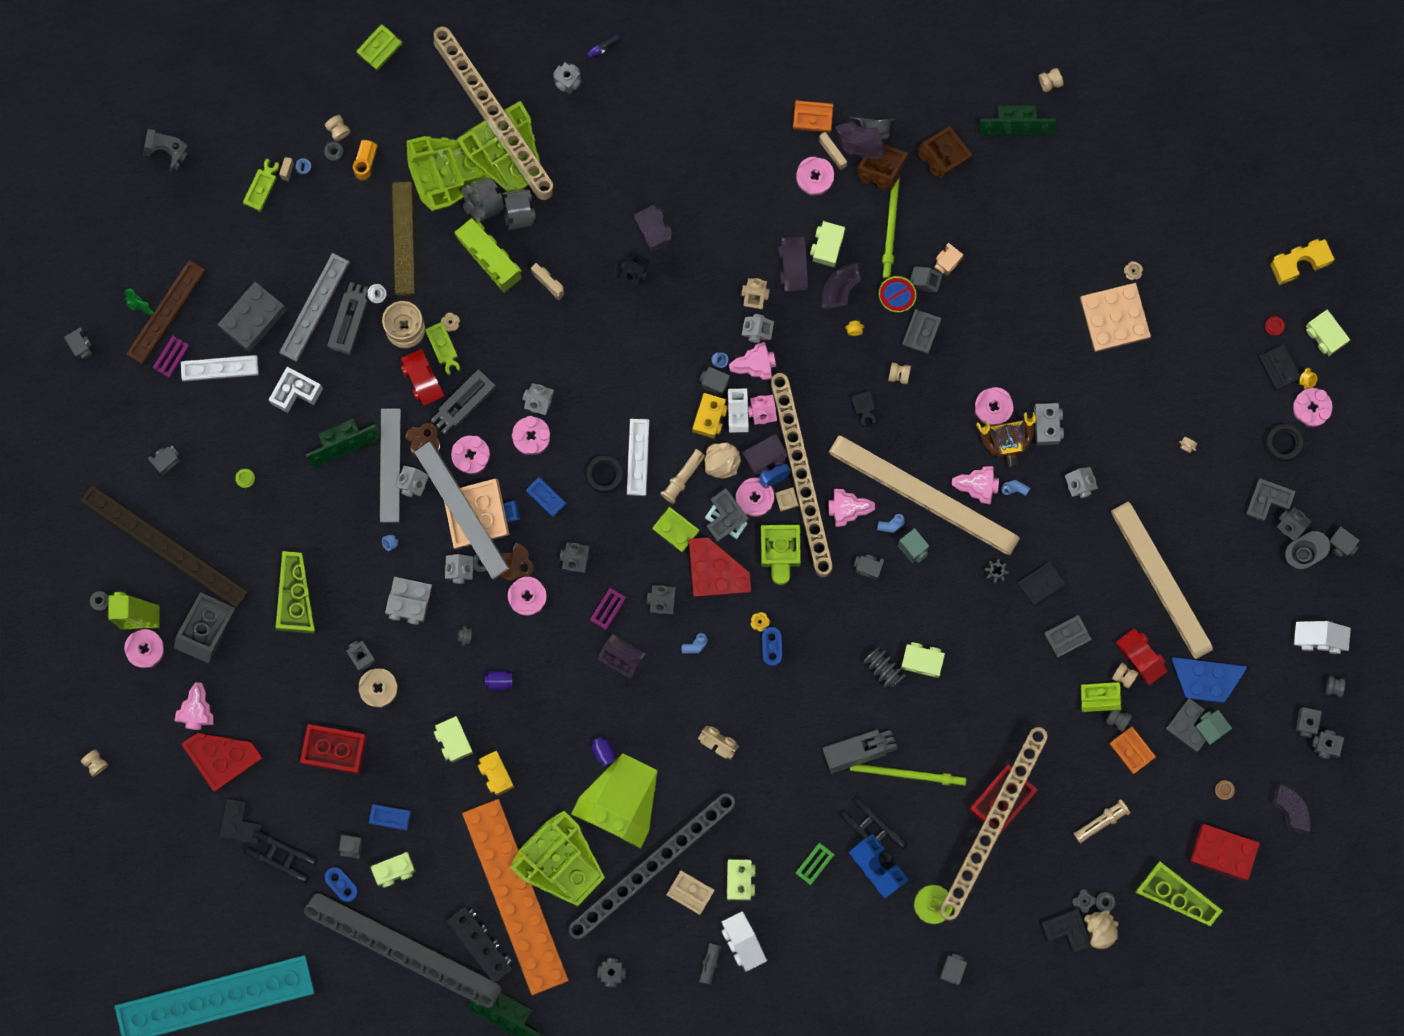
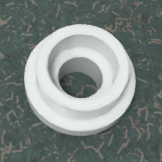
M373 284L370 286L368 298L371 302L380 303L385 299L386 290L382 285Z

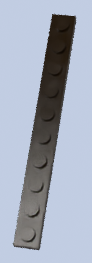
M91 485L80 500L234 607L238 608L247 596L248 592L94 486Z

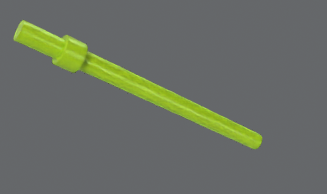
M900 177L893 189H891L886 248L882 259L884 264L883 278L885 279L890 278L891 265L894 264V256L892 254Z
M863 764L850 767V771L941 782L942 785L950 786V784L965 786L966 778L951 776V774L947 773L940 775Z

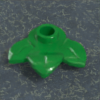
M132 289L125 290L127 296L125 298L126 305L130 309L141 310L148 315L155 314L149 309V303L144 302Z

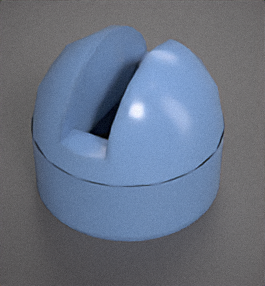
M299 159L295 169L299 174H307L311 169V163L307 159ZM301 163H305V164H304V171H301V170H300V169H301Z
M721 352L715 353L711 358V362L717 368H724L728 364V356Z
M391 534L382 538L383 547L387 551H391L398 546V539H395V535Z

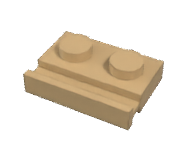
M535 263L531 267L532 275L560 300L564 296V287L557 280L554 281L544 267L541 268Z
M680 871L667 896L700 915L714 890Z

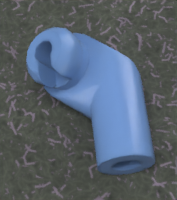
M1018 480L1006 482L1001 487L1004 495L1019 492L1026 496L1030 490V487Z
M896 514L889 523L879 521L877 530L895 533L904 525V516Z
M699 633L692 644H682V654L700 653L707 645L706 635Z

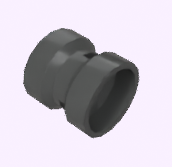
M1112 710L1106 723L1109 725H1114L1115 723L1117 729L1123 732L1132 715L1121 713V710Z

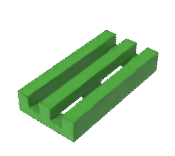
M818 843L795 874L811 886L835 854L821 843ZM819 849H822L823 851L805 874H802L801 872ZM827 853L829 856L823 862L820 868L816 871L811 879L807 878L809 874L812 872V870L819 863V861Z

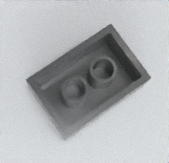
M254 282L218 323V326L250 353L284 314L286 308L264 288Z

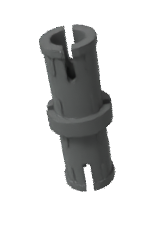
M709 943L706 958L702 963L704 965L699 982L711 985L715 968L718 966L716 963L721 946Z

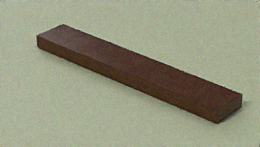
M190 260L188 261L155 310V314L151 316L126 353L127 356L142 365L145 363L206 272L205 269Z

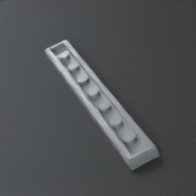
M429 441L414 453L491 578L496 579L510 568L433 443Z

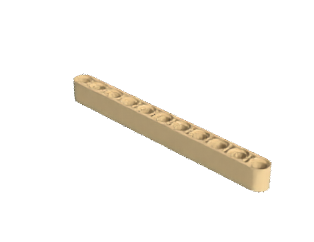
M446 27L437 28L434 32L435 47L535 195L541 200L549 199L553 190L551 179L450 30ZM444 36V37H446L447 39H446V40H439L438 37ZM455 51L457 54L449 55L448 52ZM465 66L467 69L459 70L458 67ZM469 81H475V82H477V84H476V85H470V84H468V82H469ZM480 96H486L487 99H486V100H480L478 97H480ZM496 111L498 114L490 115L489 112ZM506 126L508 129L502 131L499 129V127ZM516 141L518 144L512 146L509 144V142ZM526 156L528 160L522 161L519 157ZM531 171H536L538 175L532 176L529 173ZM546 186L549 190L541 191L539 188Z
M778 373L771 380L774 401L792 470L791 473L814 570L818 576L826 577L832 570L831 557L789 380L785 374ZM781 379L785 382V385L777 387L774 384L775 381ZM781 398H787L789 400V404L783 406L779 403V400ZM791 416L794 421L791 424H786L783 418ZM795 434L798 440L790 442L787 437ZM793 453H800L802 459L795 461L792 458ZM798 471H804L807 474V477L805 479H799L796 476V473ZM808 489L811 492V496L804 498L800 492ZM813 508L816 513L813 516H808L805 510ZM817 526L820 532L813 535L810 533L809 528ZM820 544L824 547V551L816 553L814 546ZM826 563L829 569L826 572H822L818 569V565Z
M842 436L836 438L829 450V453L835 458L1007 555H1011L1020 539L1009 530Z
M1034 728L1028 735L940 909V914L945 920H953L959 914L1047 740V733L1043 728ZM1033 733H1041L1043 740L1036 742L1033 739ZM1027 749L1032 750L1034 758H1025L1024 751ZM1023 767L1025 769V776H1017L1015 768ZM1008 784L1016 786L1017 791L1015 794L1007 792L1006 787ZM998 802H1006L1008 805L1007 811H1000L997 807ZM990 819L998 820L999 827L997 829H992L989 826L988 822ZM982 836H987L990 839L989 846H982L980 844ZM977 853L981 856L979 864L971 861L972 854ZM964 871L972 873L973 878L971 881L963 880L962 873ZM960 888L963 890V898H955L953 895L954 889ZM946 906H952L955 909L953 916L945 915L944 908Z

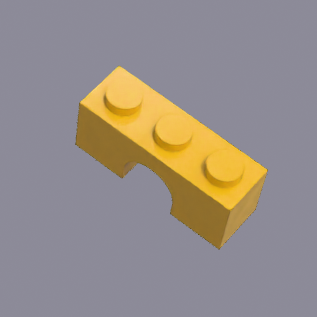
M1319 239L1308 243L1309 246L1305 248L1299 246L1291 250L1292 253L1288 255L1282 253L1275 256L1271 263V268L1279 285L1294 280L1299 276L1300 273L1297 269L1298 261H1308L1314 271L1332 264L1334 257L1326 240L1319 241Z

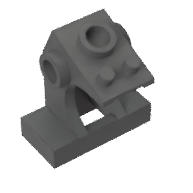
M148 129L143 155L150 157L154 151L164 150L171 157L170 172L174 168L177 170L180 165L178 161L183 162L188 154L186 152L187 145L176 137L155 133V130Z

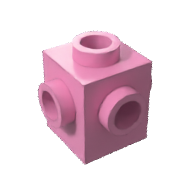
M773 395L750 398L751 406H748L749 418L753 417L754 425L777 421Z

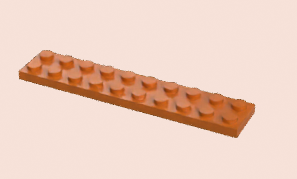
M499 799L462 813L531 994L535 995L568 982L532 884L523 881L510 868L518 853V848Z

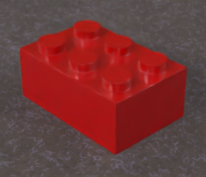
M308 724L300 763L360 775L367 736L365 734Z
M1010 765L1003 769L969 809L983 823L1012 769ZM1015 771L1017 776L1022 777L1017 771ZM1027 780L1000 833L1038 790ZM1008 784L1006 787L1009 794H1015L1017 791L1014 784ZM1004 801L998 802V809L1002 812L1007 811V803ZM989 820L988 823L992 829L999 827L998 820Z
M1203 824L1200 827L1189 863L1247 881L1260 843Z

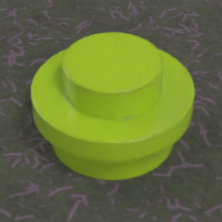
M241 469L238 471L236 482L240 487L248 488L254 484L255 475L251 470Z

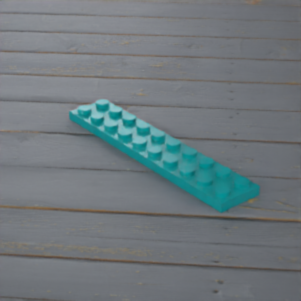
M304 955L115 1006L122 1036H158L312 995L315 992L307 959Z

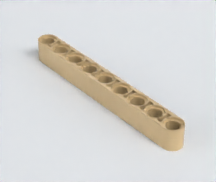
M1126 502L1111 510L1114 520L1192 656L1198 659L1212 651L1213 647L1132 505Z

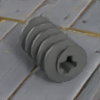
M879 647L864 660V663L871 662L869 669L876 668L875 676L881 674L878 679L879 682L886 680L883 685L884 688L889 686L892 688L906 675H898L901 669L894 670L893 668L896 663L889 664L891 656L884 658L886 650L879 652Z

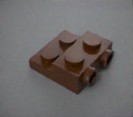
M950 126L923 142L918 148L920 159L927 161L931 166V173L934 176L938 175L940 179L972 157L971 152Z
M874 141L858 166V177L864 183H876L881 189H893L900 177V171L908 159V153Z

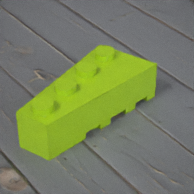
M471 218L454 232L455 236L505 293L522 279L521 269L509 259L508 254L496 245V240L483 231L485 230L483 225Z
M282 552L276 630L302 633H314L315 631L302 553Z
M116 592L114 596H109V620L120 629L159 628V605L126 595L124 592Z
M1160 861L1135 891L1209 926L1212 925L1222 912L1219 907Z

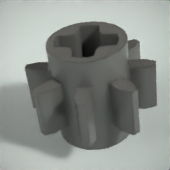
M999 559L994 564L992 561H989L990 568H985L984 570L989 572L986 579H994V584L998 579L1004 582L1003 575L1009 574L1004 569L1007 564H1000ZM994 568L1001 569L1000 575L992 573Z

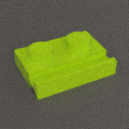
M381 24L356 52L373 66L375 70H378L402 45V41L397 39L394 34Z
M670 507L652 528V530L682 553L689 545V539H694L697 533H699V529Z
M1120 682L1081 685L1082 712L1121 710Z

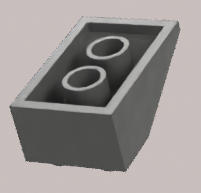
M200 592L176 636L174 648L209 663L223 637L235 607Z

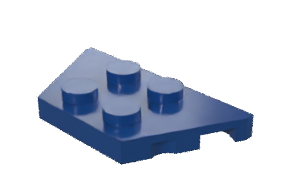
M1175 657L1171 659L1186 699L1225 703L1246 670V666Z

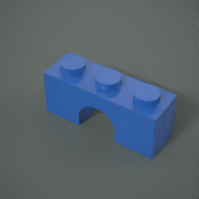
M871 834L849 853L875 885L877 891L886 898L906 883L908 878L898 865L891 869H886L880 864L879 854L884 850V847Z

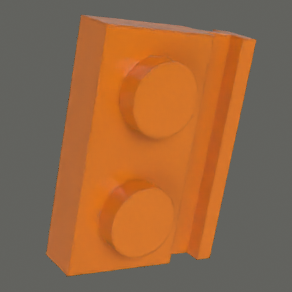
M796 101L793 129L831 132L833 104Z
M1130 727L1110 743V746L1132 774H1135L1156 757L1133 727Z

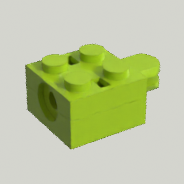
M761 525V567H772V580L778 585H784L790 579V567L800 566V525Z

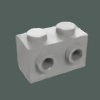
M1059 403L1035 404L1036 445L1059 444L1061 439L1064 438L1063 427H1060L1063 412L1062 409H1059Z

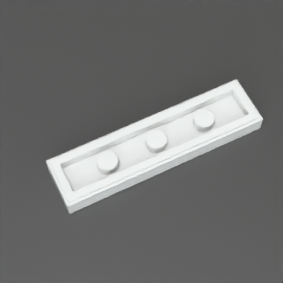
M253 355L181 361L182 381L259 375L258 357Z
M630 419L627 495L646 496L649 440L648 419Z

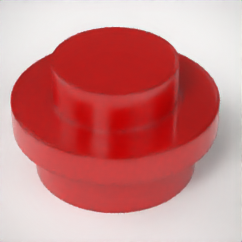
M1271 317L1265 324L1266 331L1273 336L1280 335L1285 327L1283 320L1279 317Z

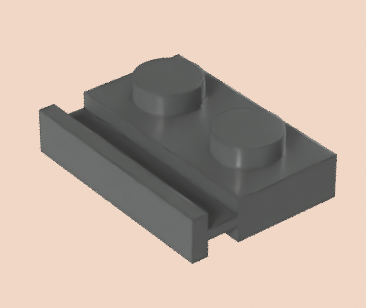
M915 309L902 346L910 347L913 350L928 355L941 318Z
M1079 615L1044 633L1057 658L1092 640Z

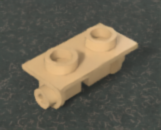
M706 726L702 730L703 733L698 737L700 743L711 750L715 744L718 745L715 752L725 759L729 758L731 760L734 752L739 747L736 741L730 737H724L718 729Z

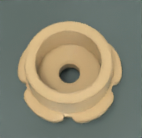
M1129 262L1125 266L1124 273L1128 279H1139L1142 276L1143 268L1139 263Z
M447 313L441 319V322H443L446 331H455L459 327L460 319L453 313Z
M1187 437L1179 441L1182 445V450L1188 453L1197 450L1195 449L1197 446L1195 441Z

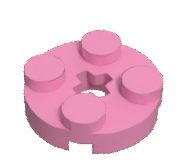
M809 157L800 163L796 180L799 187L808 195H820L828 191L833 184L834 170L827 160ZM812 172L820 173L818 180L810 178Z
M998 387L982 391L975 402L976 416L984 424H986L984 421L986 420L990 426L1002 425L1008 421L1013 412V403L1009 393ZM997 402L999 410L991 411L989 404Z
M1317 388L1305 389L1296 397L1293 404V412L1296 419L1306 426H1320L1330 417L1332 402L1324 390ZM1311 403L1318 407L1315 409V412H1312L1311 409L1308 410V406Z
M528 416L521 419L513 428L512 438L515 447L526 455L542 453L550 442L549 427L540 418ZM534 431L536 439L527 440V433Z
M465 436L453 445L451 457L458 470L471 475L485 469L490 458V451L485 441L480 437ZM467 451L476 452L473 460L465 457L468 454Z
M760 478L745 480L736 492V502L744 513L751 517H759L771 510L774 502L772 487L764 489L759 483ZM756 492L757 495H760L761 498L758 499V502L750 500L749 497L752 496V493Z
M533 577L519 578L509 588V604L520 615H534L540 612L546 603V590ZM526 591H529L530 595H533V597L530 598L529 601H525V599L522 598V595H525Z
M142 629L132 633L127 638L125 653L133 665L139 668H151L162 659L164 642L154 631ZM145 643L148 644L149 651L141 654L140 646H144Z

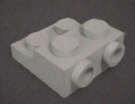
M394 577L385 614L389 615V619L400 621V618L408 619L407 622L410 624L419 625V622L424 623L432 585Z

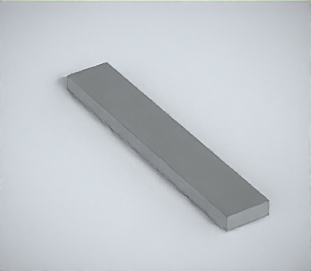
M332 253L282 346L280 354L296 362L298 361L350 263L348 260Z
M381 409L380 523H400V489L396 488V484L400 475L401 409Z

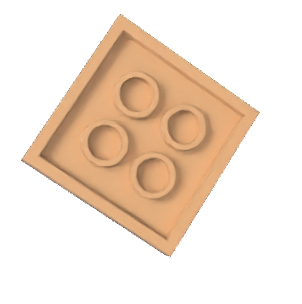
M1136 283L1080 297L1095 352L1151 337Z
M498 479L460 488L491 539L510 535ZM445 503L453 547L458 549L471 545Z

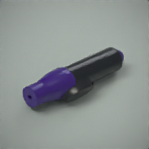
M613 35L599 45H596L587 53L588 57L592 58L607 51L608 47L618 42L619 35Z

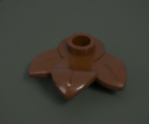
M425 423L421 427H412L404 437L412 442L410 450L413 457H417L414 452L429 441L433 443L438 453L441 448V443L437 438V427L432 423ZM426 429L431 431L430 436L425 435Z
M515 543L513 553L501 554L510 568L501 574L502 578L512 581L518 577H528L532 574L534 566L529 560L528 550L523 545ZM522 565L528 566L526 571H521L520 568Z

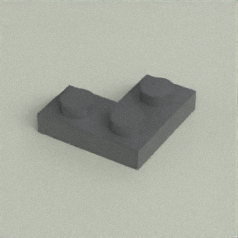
M1259 478L1246 515L1265 521L1271 504L1289 510L1296 491Z
M726 488L710 499L721 514V516L706 526L717 542L749 520Z
M1188 698L1165 730L1197 753L1206 739L1199 729L1194 726V723L1205 709Z

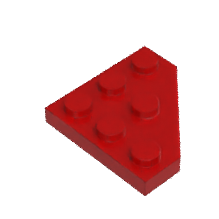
M709 538L689 539L694 597L751 592L750 573Z
M197 733L182 743V746L214 792L263 759L252 742Z

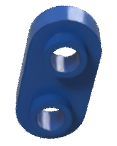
M778 464L773 470L764 471L760 475L759 483L766 489L784 480L792 470L787 464Z
M775 627L765 629L762 634L763 660L769 666H776L782 660L781 633ZM770 634H773L775 636V640L770 641L768 639V636ZM771 653L776 655L775 660L769 659Z
M333 867L327 870L325 881L341 900L345 902L353 901L358 894L354 883L339 868ZM334 874L339 876L337 881L332 880ZM351 889V895L346 896L345 890Z

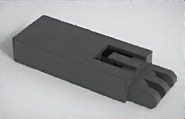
M350 282L347 293L343 295L327 345L328 349L348 355L352 354L368 304L366 297L369 287L365 286L363 293H361L362 285L357 284L356 290H353L354 282ZM349 302L352 303L350 311L355 312L354 316L346 315Z
M478 369L438 409L439 412L431 419V422L434 424L440 419L441 421L436 427L440 429L445 424L446 426L441 432L446 434L453 426L456 428L496 388L495 384ZM456 402L462 407L460 411L454 408L451 413L448 412Z
M878 730L824 747L823 753L831 774L886 756V753L897 750L898 746L895 743V738L891 737L893 735L892 731L888 730L879 733ZM868 746L869 749L872 748L871 746H877V748L868 751L864 750V747Z

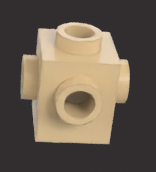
M748 278L747 285H743L741 295L745 297L744 306L763 308L764 300H768L770 290L766 289L767 281L758 278Z

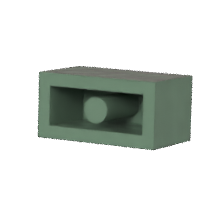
M914 528L899 541L898 547L913 564L915 561L919 563L927 557L929 545Z

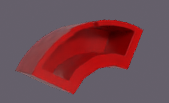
M422 349L401 358L404 364L401 366L405 377H410L415 387L412 392L417 401L421 400L423 406L444 397Z
M1133 629L1119 639L1116 644L1127 661L1130 660L1137 668L1135 671L1139 672V676L1150 685L1167 673L1164 666L1166 662L1160 654L1156 655L1147 644L1149 642L1148 638L1143 633L1139 634Z

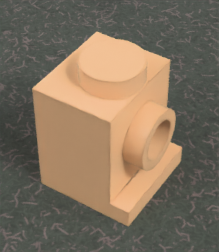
M950 243L946 245V252L942 251L937 256V264L934 266L937 272L944 273L947 276L963 257V254Z

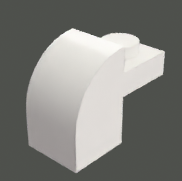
M728 389L729 433L748 432L747 389Z

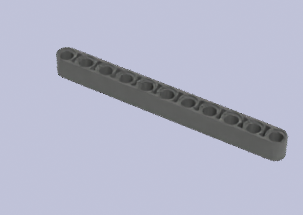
M723 794L576 919L569 927L570 935L577 940L587 936L730 813L735 806L733 796ZM722 799H730L732 805L729 808H723L721 806ZM707 812H716L717 818L714 821H709L706 818ZM695 823L702 826V831L698 834L693 833L691 830L692 825ZM678 837H686L688 840L685 846L677 845L676 840ZM664 849H670L673 852L670 859L662 857L661 854ZM651 861L658 864V868L654 872H650L647 869V864ZM635 874H640L643 877V882L639 885L632 882V877ZM620 887L628 889L626 897L618 896L617 891ZM605 900L613 901L612 909H603L602 904ZM591 912L598 914L599 918L595 923L588 921L587 917ZM576 925H581L584 929L580 936L573 934V928Z
M314 894L304 909L306 916L484 1007H492L501 993V988L497 983L321 894Z

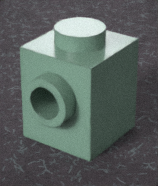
M1219 710L1213 714L1209 711L1200 718L1202 722L1196 725L1209 744L1232 729Z

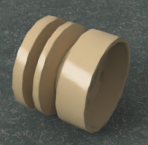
M399 301L391 304L385 310L382 323L387 338L393 345L407 349L421 342L425 334V325L421 312L416 305L406 301ZM408 325V329L401 328L402 326L406 327Z

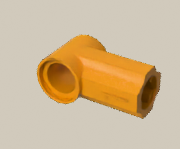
M361 141L356 161L353 164L355 177L359 180H367L371 175V167L378 147L372 141ZM359 167L367 168L364 172L357 171Z

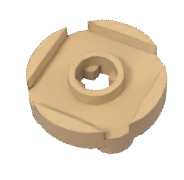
M385 669L369 670L360 679V696L366 704L372 707L382 708L389 705L397 695L398 685L396 679ZM374 684H383V691L375 693Z

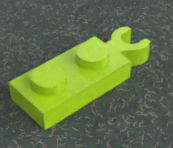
M266 159L264 162V171L258 169L243 201L244 205L260 212L277 179L272 174L279 169L278 163L273 168H269V159Z
M443 322L425 329L440 365L446 363V373L451 375L449 371L451 366H455L457 371H460L459 364L453 361L458 356Z

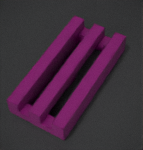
M172 336L153 369L170 378L190 347L189 344ZM176 342L175 347L173 348V350L171 351L170 355H169L168 358L166 359V361H165V363L163 364L162 368H160V365H161L162 362L164 361L165 357L167 356L168 352H169L170 349L172 348L173 344ZM183 346L182 350L178 354L172 366L170 367L168 372H166V368L168 367L169 363L178 351L179 347Z
M609 588L590 621L607 630L625 602L626 597ZM611 593L614 594V597L605 609L599 621L596 620V617L600 613L601 609L605 605ZM617 598H620L619 603L613 610L607 622L603 624L602 622L604 621L605 617L614 605L615 601L617 600Z

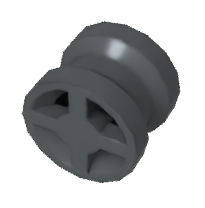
M1329 676L1326 685V695L1335 694L1341 698L1345 689V679H1335L1334 676Z

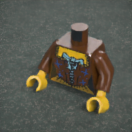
M1026 412L1024 413L1026 423L1019 421L990 427L989 423L984 420L986 425L983 428L977 423V428L981 432L983 446L992 455H996L998 459L1006 458L1008 468L1019 466L1018 455H1023L1025 450L1031 445L1034 437V422L1036 421L1034 412L1031 419L1027 418Z

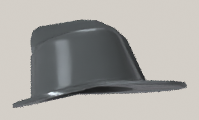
M850 117L860 120L863 133L870 139L888 138L891 120H895H872Z
M1312 531L1303 535L1288 545L1285 555L1287 562L1296 569H1305L1314 565L1327 556L1330 550L1329 539L1325 534L1318 531Z

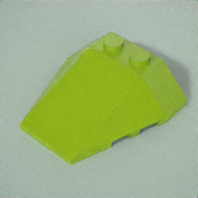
M519 101L503 110L540 163L530 124V116L522 102ZM485 120L457 138L465 155L506 192L521 190L529 185ZM506 126L499 127V129L502 131L508 129ZM516 141L509 142V144L512 146L518 144ZM526 156L519 157L522 161L528 160ZM531 171L529 173L532 176L538 175L536 171Z
M423 136L407 141L408 167L421 201L432 211L450 207L463 198V187L487 177L491 179L465 155L457 140Z
M622 753L579 797L571 815L606 830L641 849L650 829L657 770Z
M565 811L546 821L519 849L510 866L523 881L577 906L605 878L579 825Z

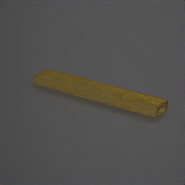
M394 182L392 183L395 294H415L412 183Z

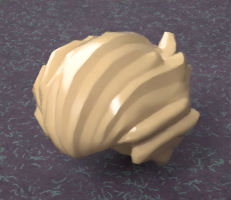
M729 443L709 446L704 459L705 472L708 475L721 479L736 475L741 461L740 452Z
M1105 910L1100 913H1093L1084 918L1088 935L1091 938L1090 944L1095 948H1108L1118 939V922L1113 921V916L1109 914L1110 911Z

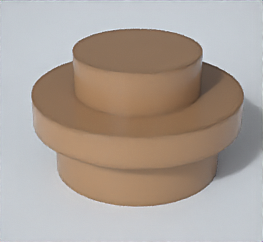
M1220 781L1215 787L1217 797L1222 800H1228L1234 795V785L1229 781Z

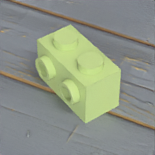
M824 221L822 227L818 226L815 236L818 238L817 245L813 244L810 255H813V262L835 267L845 227Z
M1328 310L1314 318L1306 326L1308 335L1312 339H1316L1319 343V349L1323 354H1327L1328 357L1350 341Z
M918 643L907 644L901 669L939 678L945 653H941V649L930 647V650L922 648L923 645Z
M457 716L435 726L437 731H434L437 741H442L445 747L441 750L446 760L450 759L453 763L473 754Z
M408 852L371 866L377 885H383L384 888L393 885L394 880L399 878L401 880L412 877V873L416 872Z
M728 860L727 900H751V896H755V884H751V876H755V865H751V860Z

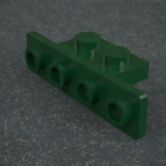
M1036 105L998 106V119H980L979 134L1054 135L1056 119L1037 118Z
M350 419L318 433L323 447L306 454L311 467L315 468L381 439V433L377 424L358 431L354 419Z
M500 993L490 1008L484 1007L472 1000L468 1004L467 1009L471 1010L473 1014L480 1015L491 1024L505 1029L509 1034L516 1036L541 1035L525 1026L532 1009L503 993Z

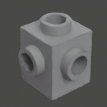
M564 63L562 67L558 66L553 74L555 86L561 91H566L570 94L581 83L580 70L573 64L568 65Z
M753 314V317H745L742 336L749 338V341L754 343H760V340H771L774 321L764 318L765 316Z
M532 383L530 389H526L523 400L526 401L524 409L546 415L551 405L554 390Z
M404 466L398 477L396 488L402 490V494L408 497L413 495L421 496L429 475L416 468Z
M1091 467L1077 469L1065 475L1072 497L1080 496L1085 498L1092 495L1091 491L1098 489Z
M460 554L446 556L445 579L453 580V583L463 584L464 580H472V556Z

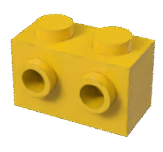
M706 393L703 394L693 426L694 433L715 439L716 434H720L723 425L720 423L722 416H726L728 406L725 405L726 399Z
M497 751L479 759L481 764L478 767L482 775H487L489 781L486 784L491 793L495 792L498 796L514 788Z

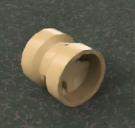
M1057 68L1052 69L1050 73L1039 74V81L1044 92L1050 91L1053 87L1063 86V80Z
M340 115L332 117L325 123V127L328 131H331L335 141L345 138L350 133V129L343 124V119Z
M892 362L888 381L895 382L897 380L902 384H907L911 366H899L898 363Z
M1121 663L1112 679L1116 682H1122L1123 686L1129 689L1139 672L1134 669L1130 670L1126 664Z
M96 749L88 753L81 760L82 764L89 768V772L93 777L101 773L108 766L107 762L100 758V754Z

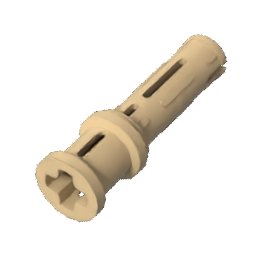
M695 449L678 475L670 479V484L660 495L674 504L676 502L675 498L680 491H684L685 483L705 458V455Z
M1120 799L1118 804L1110 809H1105L1103 815L1077 832H1074V836L1079 843H1082L1108 824L1117 823L1116 820L1125 814L1129 815L1130 811Z

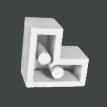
M287 367L271 394L269 402L288 413L297 397L314 405L323 388L321 384Z
M1329 621L1296 622L1294 645L1301 646L1302 650L1313 651V648H1317V650L1329 651L1331 654H1341V651H1349L1351 628Z
M743 911L722 921L725 928L722 930L726 941L730 940L728 945L732 953H737L734 957L738 966L743 965L745 971H748L767 961Z

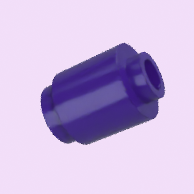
M488 671V675H485V687H489V690H507V688H512V673H507V671Z
M602 736L593 741L594 745L591 748L602 767L616 761V754L608 738L604 739Z

